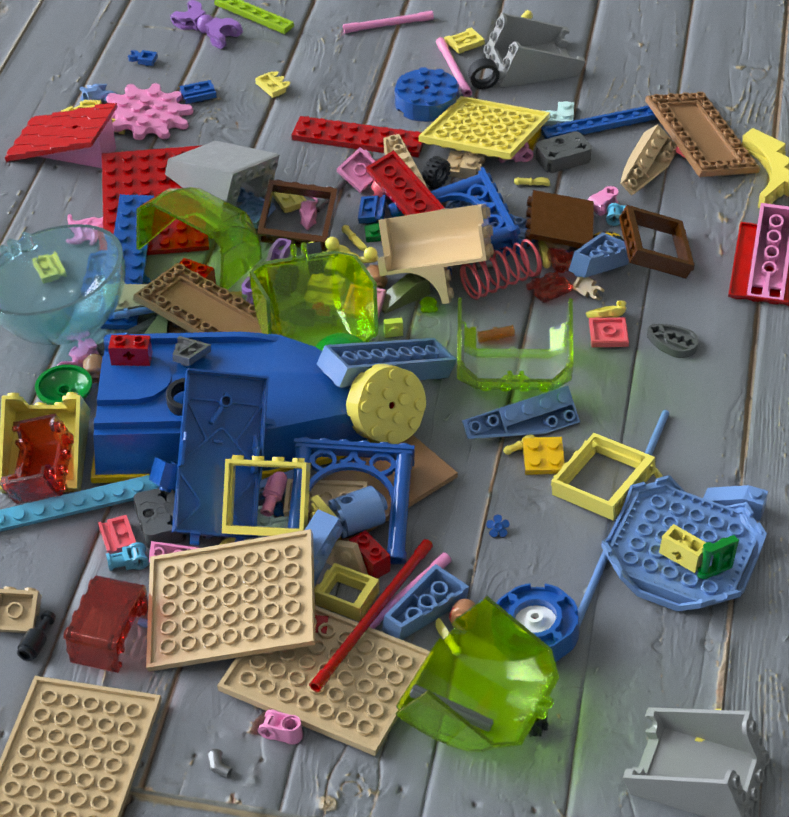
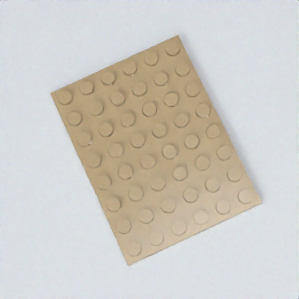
M311 529L150 557L146 668L149 672L316 645L314 547Z
M315 606V615L329 616L328 623L321 624L318 628V633H315L316 645L237 657L217 685L220 692L266 711L272 709L281 713L296 715L300 718L302 726L376 756L409 700L412 687L418 684L430 664L433 652L369 627L331 675L330 680L320 692H315L310 688V682L323 669L358 624V622ZM327 626V634L321 632V629Z
M34 676L0 758V817H121L162 701L161 695Z

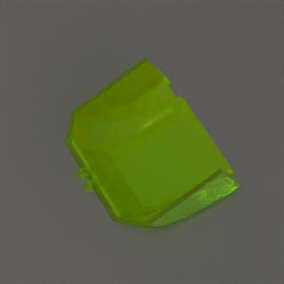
M201 188L167 189L137 208L136 249L138 250L175 219L208 235L210 239L214 238L221 249L219 252L221 254L220 287L228 290L262 259L261 244L248 214Z
M306 242L301 243L302 256H297V248L295 244H291V257L263 261L249 271L253 302L263 334H278L314 347L320 340L335 333L353 334L363 340V342H369L378 335L377 283L357 255L338 251L308 255Z
M486 596L454 620L452 623L454 628L444 640L440 637L436 641L396 705L398 709L396 715L403 721L443 744L468 753L488 752L522 745L536 719L547 717L548 709L554 704L550 694L559 680L552 648L490 597ZM415 684L427 689L425 693L416 699L410 696V691ZM434 693L493 719L494 723L491 730L485 731L472 725Z

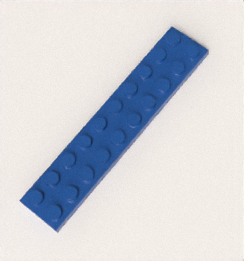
M120 194L106 284H144L155 201L154 196ZM105 289L100 322L101 329L128 330L138 325L139 315L129 317V319L120 318L114 320L107 290Z

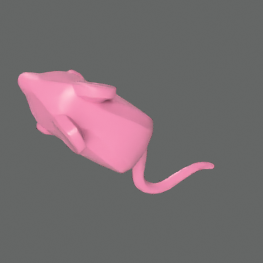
M310 197L315 201L307 200L301 202L299 209L301 216L300 224L306 230H309L310 227L316 224V204L318 199L315 197Z
M91 338L85 339V341L79 340L78 347L74 346L69 352L72 362L61 361L58 365L68 364L83 368V360L91 354H99L96 350L97 344Z

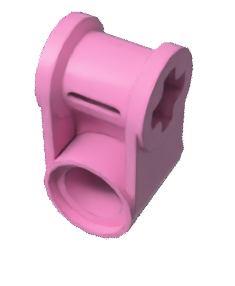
M608 186L589 197L588 200L594 201V212L603 216L607 213L609 204L618 203V189Z
M272 709L266 711V719L258 728V732L262 737L292 745L299 743L303 739L301 720L298 716L281 713Z

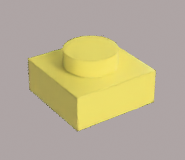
M402 317L384 319L385 338L403 336Z

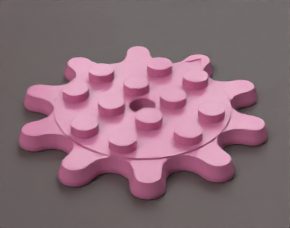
M153 83L148 89H138L135 85L128 84L125 88L126 94L109 93L106 98L108 103H117L118 108L111 117L116 119L112 123L113 131L131 130L133 131V138L136 140L144 139L146 134L154 133L161 139H168L170 137L169 129H187L189 124L186 119L181 117L193 114L191 105L178 103L183 100L181 92H161V87L157 83Z

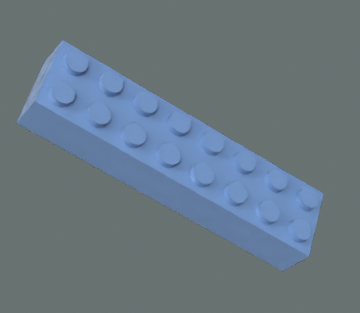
M435 338L325 345L317 365L336 386L343 388L351 386L359 373L372 368V365L388 364L411 371L419 380L449 378L457 359Z

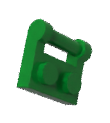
M735 535L722 538L715 543L707 542L703 545V558L701 566L697 570V576L700 579H708L733 567L739 542ZM714 555L712 565L710 566L711 557Z

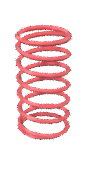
M524 239L521 244L514 243L513 250L506 246L504 247L503 254L496 250L494 251L493 258L490 256L489 260L494 266L497 283L491 277L486 261H481L479 264L485 273L487 287L478 275L476 262L473 263V267L469 263L462 264L460 277L467 294L471 298L478 300L480 297L487 296L488 292L495 293L499 288L505 289L509 284L515 285L519 280L525 281L528 277L533 278L540 275L542 261L535 245L531 241ZM526 242L532 246L537 259L536 272L530 269L529 258L523 248V244ZM516 246H519L521 259L523 261L524 266L527 269V272L524 270V268L521 266L516 254ZM506 250L510 251L515 260L517 275H515L508 264ZM496 254L500 255L505 264L507 279L502 275L497 265ZM466 266L469 267L476 278L479 293L473 288L468 279ZM520 270L526 274L525 277L520 278ZM510 273L516 278L513 282H510ZM500 277L506 282L503 286H500ZM465 280H466V282H467L469 288L472 290V292H474V293L477 295L476 297L473 296V294L469 291V289H468V287H467V285H466V283H465ZM490 281L496 286L493 290L489 289ZM482 287L486 290V292L483 293V294H482Z

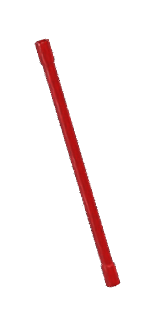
M424 539L419 544L414 554L339 649L309 684L313 691L320 692L348 653L420 561L433 548L430 540Z

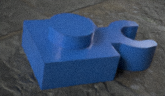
M131 50V55H128L130 62L138 61V64L153 66L158 58L157 52L142 50V52Z

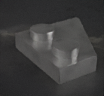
M179 336L177 338L178 343L175 345L173 352V361L181 363L183 366H190L210 353L211 345Z

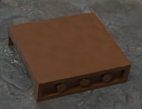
M533 190L532 196H528L526 217L528 218L525 224L527 229L524 239L529 241L531 239L577 248H581L593 239L594 201Z

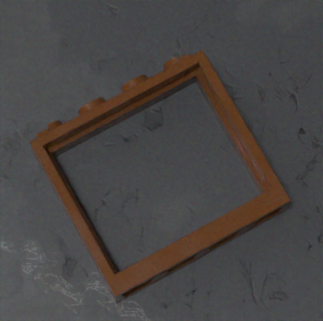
M278 179L269 180L257 231L258 241L273 244L278 238H285L291 241V246L305 248L308 242H320L322 251H326L325 242L331 234L338 201L337 189L330 186L321 187L314 184L306 185L298 182H284ZM273 192L330 199L322 236L265 228Z
M626 205L619 220L629 263L687 279L690 272L694 270L695 263L692 258L683 221ZM638 225L672 235L678 258L643 248Z

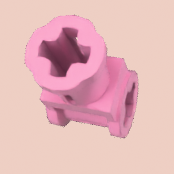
M526 143L509 160L528 162L533 158L534 154L529 149V144ZM499 157V161H500L501 163H504L505 161H507V160H503V159H501V158Z

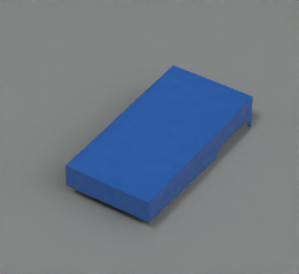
M192 368L186 370L172 533L190 534V545H199L200 535L235 538V542L245 541V539H256L258 535L222 533L225 459H232V455H243L244 460H252V456H263L269 376ZM236 466L233 525L257 526L262 467Z

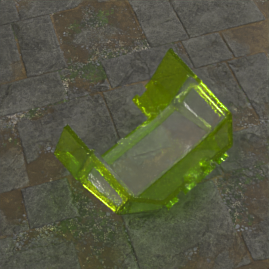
M458 297V380L481 391H491L494 389L503 392L510 390L522 392L539 390L540 392H548L571 381L574 365L572 298H569L566 322L561 324V328H550V349H517V347H510V349L476 348V327L468 328L465 321H462V297Z

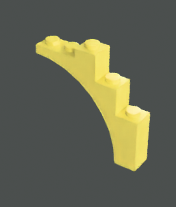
M752 128L743 135L742 144L752 156L760 161L769 176L767 187L759 195L758 208H760L761 203L773 204L783 194L789 197V157L785 156L786 143Z

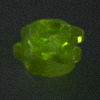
M425 297L419 302L422 313H435L438 311V307H436L437 301L433 297Z

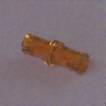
M513 325L500 328L496 326L489 330L477 331L479 343L492 340L499 341L502 338L515 336Z

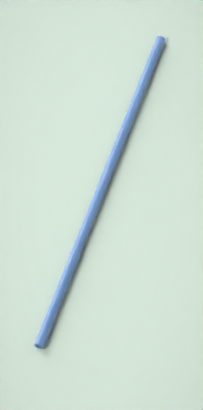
M662 411L646 448V454L652 456L670 414L669 411ZM604 550L578 608L579 628L608 561Z

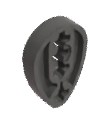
M652 324L648 327L647 338L650 342L670 356L687 358L694 355L698 349V336L687 328L670 324Z

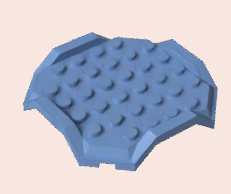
M668 475L656 478L653 483L645 484V482L630 485L622 510L608 537L602 541L601 547L620 580L637 597L675 611L699 609L741 597L757 564L767 533L761 523H757L754 519V513L747 502L727 506L685 492ZM673 524L706 543H715L722 538L735 535L739 542L733 567L708 579H700L697 576V571L693 573L659 553L662 536ZM714 555L711 557L710 566L712 565Z

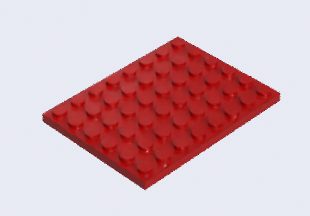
M200 146L102 153L104 250L112 249L120 194L154 196L155 201L147 255L209 250L207 205L165 175L169 158Z

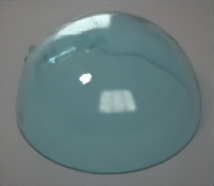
M84 224L61 225L43 229L32 234L23 232L21 234L22 237L18 241L9 239L7 241L8 246H0V325L11 334L40 345L69 344L84 339L96 332L108 321L117 308L125 285L126 265L121 243L110 231Z

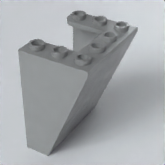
M501 13L497 19L496 26L490 34V39L484 47L486 58L493 60L498 67L500 73L498 83L500 87L579 76L586 61L584 57H570L565 48L568 40L563 38L565 34H569L567 27Z
M213 141L169 158L165 175L220 216L224 217L236 210V203L242 183H247L257 191L258 198L262 197L265 199L269 180L275 179L274 176L280 155L230 143Z
M648 707L645 717L646 719H651L653 725L645 731L649 740L639 767H632V769H625L623 780L630 794L703 817H753V806L755 801L758 800L759 786L764 781L765 766L769 764L770 755L765 749L763 737L758 732L757 722L754 721L751 712ZM697 737L704 739L701 742L695 741Z

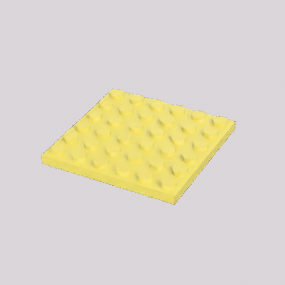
M460 96L456 103L444 111L419 135V142L509 160L550 119V112Z

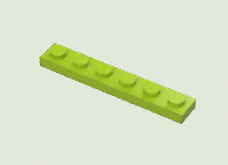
M214 0L216 6L285 34L294 27L293 21L242 0Z

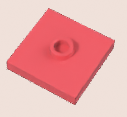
M626 317L589 318L591 348L629 347Z

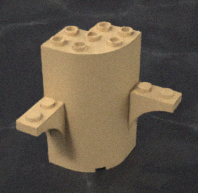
M485 203L378 220L384 256L377 258L380 276L399 273L420 275L433 284L440 295L442 304L452 302L454 291L449 285L451 272L450 269L447 270V266L487 261L494 254L493 245L491 244L493 227L489 225L488 218H491L490 208Z

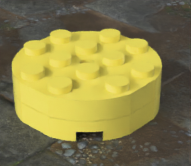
M388 364L372 365V368L359 373L352 382L346 401L347 415L351 417L354 425L353 429L360 436L390 444H398L410 438L419 428L426 408L425 391L418 377L411 371Z

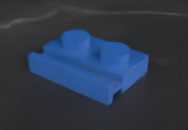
M211 80L180 86V92L186 104L217 98Z
M378 195L361 197L358 213L359 224H368L384 219L386 195H383V197H378Z

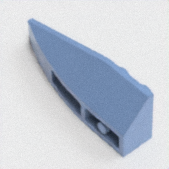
M564 386L462 420L468 439L546 434L580 422L569 386Z

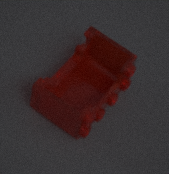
M56 413L13 422L12 431L17 432L19 439L15 440V444L20 450L15 473L1 477L0 486L16 504L61 496L65 490L71 449L74 443L73 434L69 432L64 422L60 420Z
M98 575L89 581L86 594L82 595L78 610L74 611L69 627H66L63 637L66 640V651L69 654L71 663L119 673L122 662L118 661V658L125 651L124 642L136 617L146 616L148 612V597L145 585Z

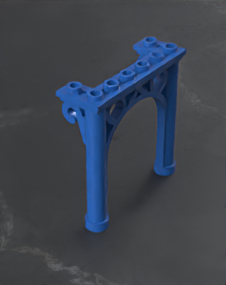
M481 167V170L475 176L430 191L440 203L453 200L465 201L472 205L486 203V206L490 208L491 214L496 211L498 215L493 214L491 218H488L489 224L492 222L499 223L498 226L493 227V235L491 236V244L495 251L497 250L503 254L504 247L507 246L513 250L514 243L521 244L522 240L518 237L521 234L518 224L514 225L515 221L512 213L509 214L507 204H503L504 201L501 193H497L498 189L495 182L492 183L490 172L487 173L484 167ZM394 203L388 205L392 218L405 216ZM516 246V254L520 256V248ZM506 250V256L510 255V251Z
M294 438L295 458H305V462L311 463L313 470L317 472L310 479L309 495L319 480L329 474L346 470L367 473L385 485L391 497L387 552L390 554V564L400 565L406 563L407 552L405 551L409 492L411 469L415 463V445L408 443L390 444L388 442L370 443L365 440L352 442L347 439L336 441L328 438ZM336 456H348L337 464ZM319 457H329L332 459V463L325 468L317 465L315 461ZM359 457L370 458L369 466L366 465V461H362ZM380 460L388 461L391 466L387 470L380 472L374 467V463ZM294 468L288 528H299L302 484V469ZM393 472H395L394 487L387 478Z

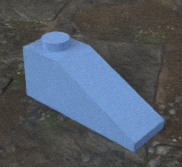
M749 485L707 488L703 498L724 506L747 502L754 513V519L760 521L766 507L768 491Z

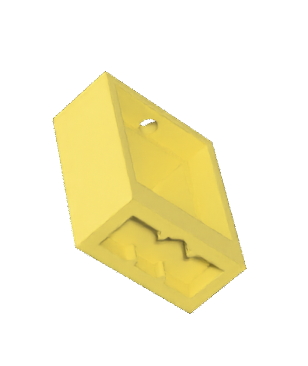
M334 563L330 570H326L322 582L317 584L314 589L317 606L359 622L380 593L379 579ZM337 582L362 591L354 603L329 594Z

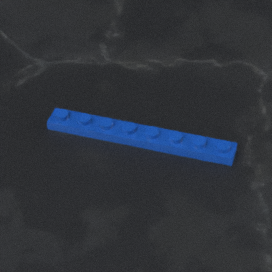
M643 106L541 127V134L545 140L571 132H580L582 135L658 118L649 106Z

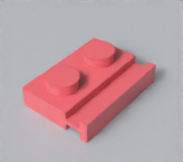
M127 515L108 519L105 523L98 522L107 553L122 552V547L136 542Z

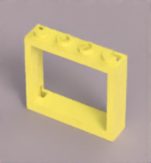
M593 433L588 440L584 441L581 448L574 452L572 458L567 463H564L557 475L553 476L551 480L552 495L614 521L622 510L630 485L641 482L646 483L654 474L655 457ZM596 452L636 468L609 501L568 485Z
M232 455V459H225L222 533L274 536L305 530L308 525L311 463H306L305 458H293L292 462H284L285 457H272V461H264V456H252V460H244L243 455ZM236 466L302 469L299 528L233 525Z

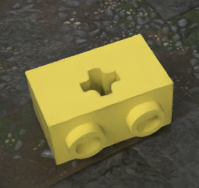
M673 524L662 536L659 553L695 573L701 566L703 558L702 548L706 542Z

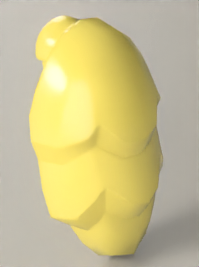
M618 300L616 305L590 310L585 314L587 318L620 317L626 312V302Z

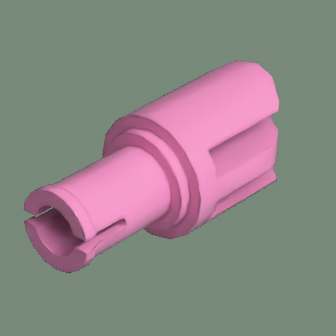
M276 472L267 480L263 491L265 500L260 510L265 516H272L276 502L282 500L287 483V476L284 472Z

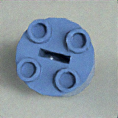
M372 485L328 500L330 509L341 522L342 538L382 525L386 521L385 510L388 509L387 501L383 494Z

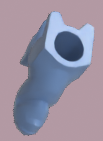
M107 84L87 85V88L80 87L82 92L80 100H101V103H108L106 101L108 94L115 92L105 90Z

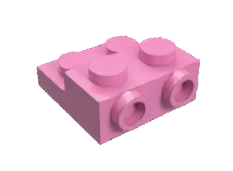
M359 147L336 169V172L361 194L374 182L373 178L367 173L366 167L375 162V160L367 150Z

